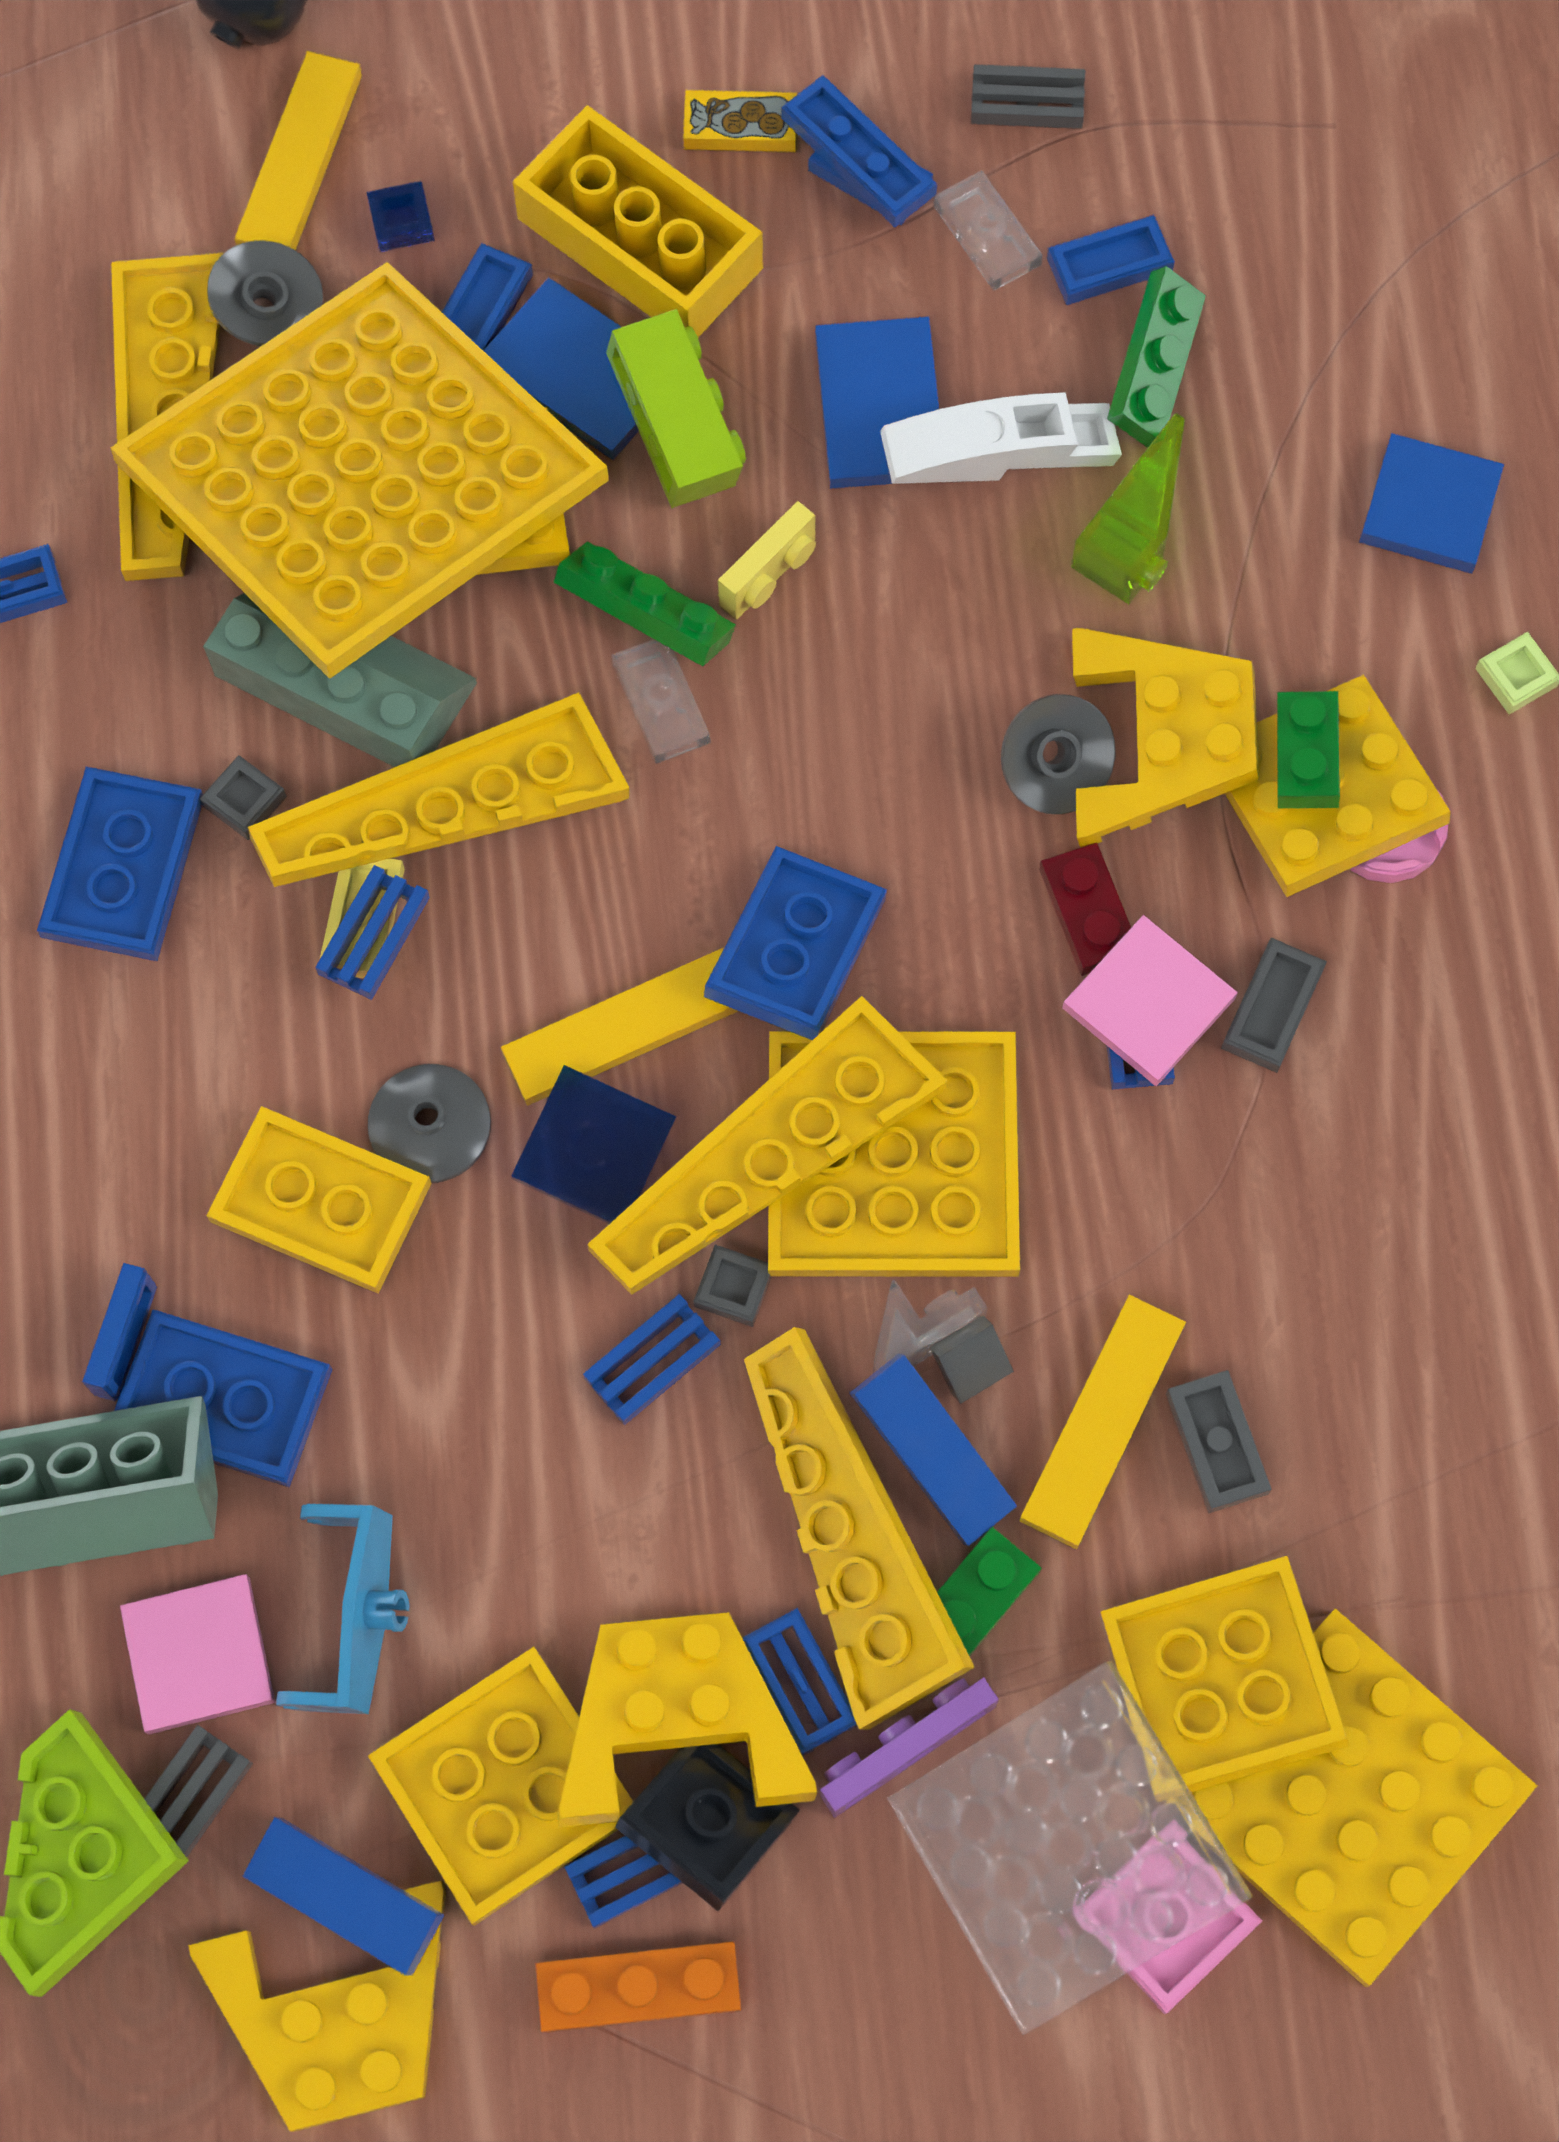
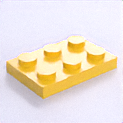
M261 1106L206 1216L213 1224L379 1294L432 1183L429 1176Z

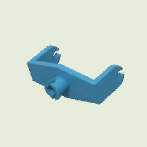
M304 1504L301 1506L300 1519L307 1520L308 1523L326 1526L357 1527L342 1604L338 1692L279 1691L277 1692L276 1706H283L284 1709L309 1712L369 1714L384 1631L402 1632L408 1622V1617L396 1616V1612L393 1611H409L407 1593L404 1590L389 1591L393 1515L374 1505Z

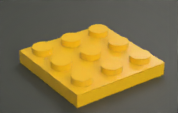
M1364 674L1328 690L1338 691L1339 808H1278L1277 713L1257 722L1259 780L1224 793L1286 897L1450 823L1451 811Z
M1288 1556L1100 1611L1158 1802L1349 1746Z
M535 1647L524 1652L368 1755L473 1926L618 1830L615 1828L618 1821L558 1827V1809L579 1716ZM615 1774L620 1818L633 1803V1800Z

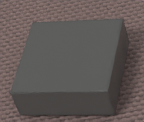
M238 755L202 795L200 801L204 808L249 840L248 827L268 819L285 800L287 795L284 788Z
M714 1245L693 1301L694 1307L753 1327L772 1277L768 1274V1262Z
M984 1315L930 1347L951 1394L960 1404L1014 1372L993 1324Z

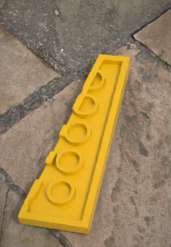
M224 253L111 262L117 443L212 380L220 324L210 309L207 298V285L212 267ZM118 466L121 572L125 581L184 576L189 537Z
M578 692L248 827V831L273 886L277 887L629 799V785Z
M861 996L587 1244L588 1250L632 1295L939 1095L947 1088V1079Z
M793 1327L746 1357L744 1362L768 1440L775 1449V1462L784 1492L790 1493L801 1527L796 1531L803 1553H807L810 1556L819 1586L815 1592L822 1614L828 1615L838 1649L834 1651L855 1722L859 1730H870L975 1667L805 1329Z

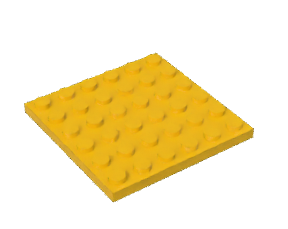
M388 262L110 447L115 463L329 679L609 481L606 464Z

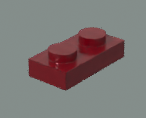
M1097 842L1041 860L1039 867L1081 976L1090 974L1131 929Z

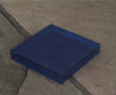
M564 1065L516 1164L511 1179L610 1224L640 1197L676 1121V1116Z

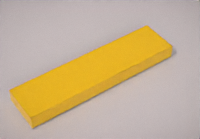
M310 51L306 52L235 235L236 245L249 241H272L296 250L361 80L360 64Z
M723 948L501 1046L502 1054L526 1105L529 1106L738 1012V1010L704 997L705 985Z
M1132 1295L1128 1296L1020 1517V1522L1077 1550L1186 1321Z

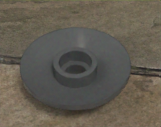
M249 241L230 248L215 262L208 279L207 298L215 319L229 334L243 342L262 346L322 306L323 291L316 270L300 253L286 245L272 241ZM264 298L269 300L273 306L261 307L255 304L254 301Z
M1053 694L1041 697L1025 706L1014 717L1005 733L1001 748V766L1005 781L1018 800L1034 810L1047 814H1065L1076 811V789L1106 786L1111 776L1116 749L1113 732L1101 711L1082 698L1066 694ZM1055 741L1058 747L1057 755L1053 760L1046 762L1043 758L1044 748L1047 743Z
M439 1064L413 1066L391 1077L376 1094L368 1115V1134L375 1154L429 1176L431 1183L453 1179L473 1166L482 1155L491 1131L489 1106L479 1086L461 1071ZM425 1108H432L438 1112L436 1121L427 1126L418 1124L416 1122L417 1114Z

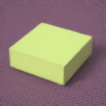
M1528 632L1481 658L1475 668L1509 715L1559 685V673Z

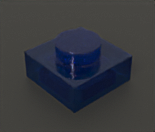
M422 180L366 192L380 252L435 241Z

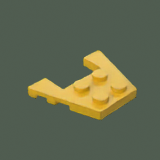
M1084 628L1072 629L1073 677L1077 687L1136 681L1138 782L1076 789V829L1080 848L1096 842L1101 843L1103 842L1101 836L1129 826L1130 830L1149 824L1152 822V816L1185 804L1186 808H1189L1259 780L1255 674L1252 661Z
M729 1612L600 1625L558 1809V1827L618 1821L620 1812L613 1754L745 1741L748 1747L756 1807L815 1801L817 1794L816 1782Z
M443 1881L404 1890L443 1914L446 1898ZM441 1923L413 1975H404L396 1969L388 1967L264 1999L251 1932L246 1930L188 1945L192 1960L290 2132L425 2098L434 2015L433 2001L437 1967H439L441 1947Z

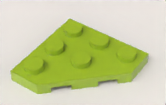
M71 1709L21 1753L18 1781L24 1783L18 1821H11L4 1875L10 1876L5 1915L0 1916V1953L27 1993L38 1997L45 1995L189 1861L84 1715Z

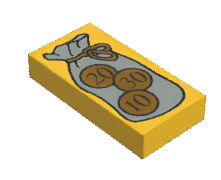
M685 90L684 150L795 152L796 132L781 119V107L794 98L797 92Z

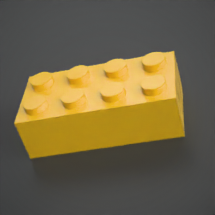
M588 105L512 181L517 217L521 222L648 316L654 317L677 309L684 327L691 326L697 337L711 325L763 269L762 231Z

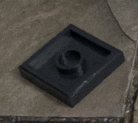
M719 1744L682 1747L621 1815L615 1828L719 1912L795 1820L800 1809L792 1803L756 1807L751 1770Z

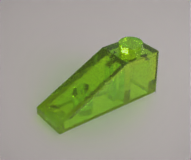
M1177 413L1168 421L1075 541L1071 568L1128 605L1141 588L1148 592L1151 591L1162 577L1168 565V561L1163 559L1168 536L1185 418Z

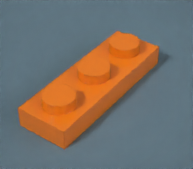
M734 1941L536 1963L542 2033L742 2011Z

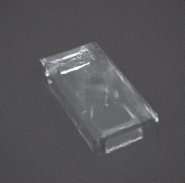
M982 170L934 196V208L993 291L1042 265L1043 254Z
M652 639L611 655L614 669L655 764L711 743L710 733L672 649Z

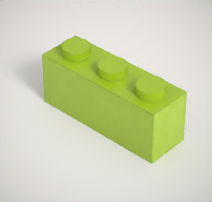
M677 309L612 330L606 354L671 508L735 487L743 464L746 462L744 446L735 430L728 431L721 412L724 410L723 398L716 381L713 378L706 379L699 362L702 358L701 346L694 329L691 326L684 327Z

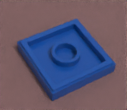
M1391 433L1359 542L1472 574L1477 563L1504 464Z

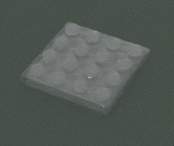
M1112 1661L1098 1666L887 1798L1022 2035H1025L1253 1897Z

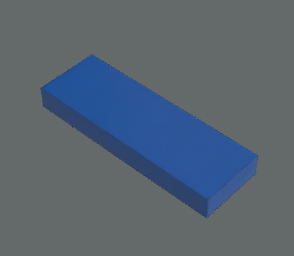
M824 75L820 76L781 107V119L894 228L937 195V183Z
M898 1353L850 1392V1395L962 1544L966 1546L971 1545L1017 1507L1016 1503L904 1354Z
M274 1817L242 1877L404 1975H413L445 1916L280 1817Z

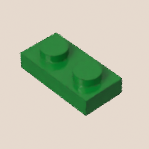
M1338 691L1277 692L1278 808H1339Z
M994 1527L990 1528L937 1591L969 1657L1042 1569V1567Z

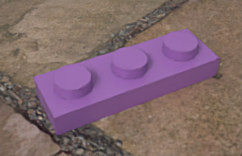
M964 1678L958 1680L932 1699L937 1710L918 1723H915L911 1715L902 1718L878 1736L883 1747L864 1760H861L857 1752H854L828 1769L824 1776L829 1784L820 1789L821 1799L833 1817L836 1818L995 1709L999 1700L985 1678H982L972 1686H969Z

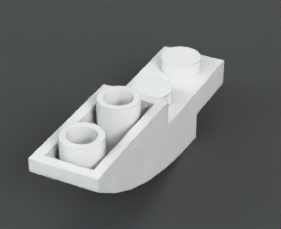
M1066 393L1003 397L952 406L885 425L880 431L892 484L997 481L1001 479L1007 469L1113 466L1122 455L1115 425L1107 420L1110 410L1109 403L1068 404Z

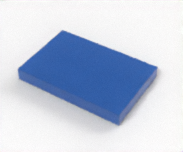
M548 277L483 351L543 407H547V411L568 430L610 459L614 460L638 433L637 425L606 354L612 330L621 328V326Z
M929 317L815 325L830 489L892 484L880 431L885 425L939 410Z
M86 767L37 928L40 937L158 961L201 812L202 803L200 798L203 795L202 790Z
M776 846L705 985L704 997L813 1040L825 1027L885 902L887 889Z
M153 1309L114 1411L203 1396L206 1405L214 1464L290 1488L333 1369L330 1364Z

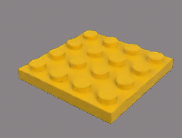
M769 1031V1079L812 1040L790 1031ZM898 1031L947 1079V1088L924 1105L768 1206V1274L775 1277H1019L1016 1032Z
M1335 1608L1314 1631L1313 1635L1339 1710L1349 1746L1168 1799L1164 1805L1363 1986L1368 1987L1538 1785Z

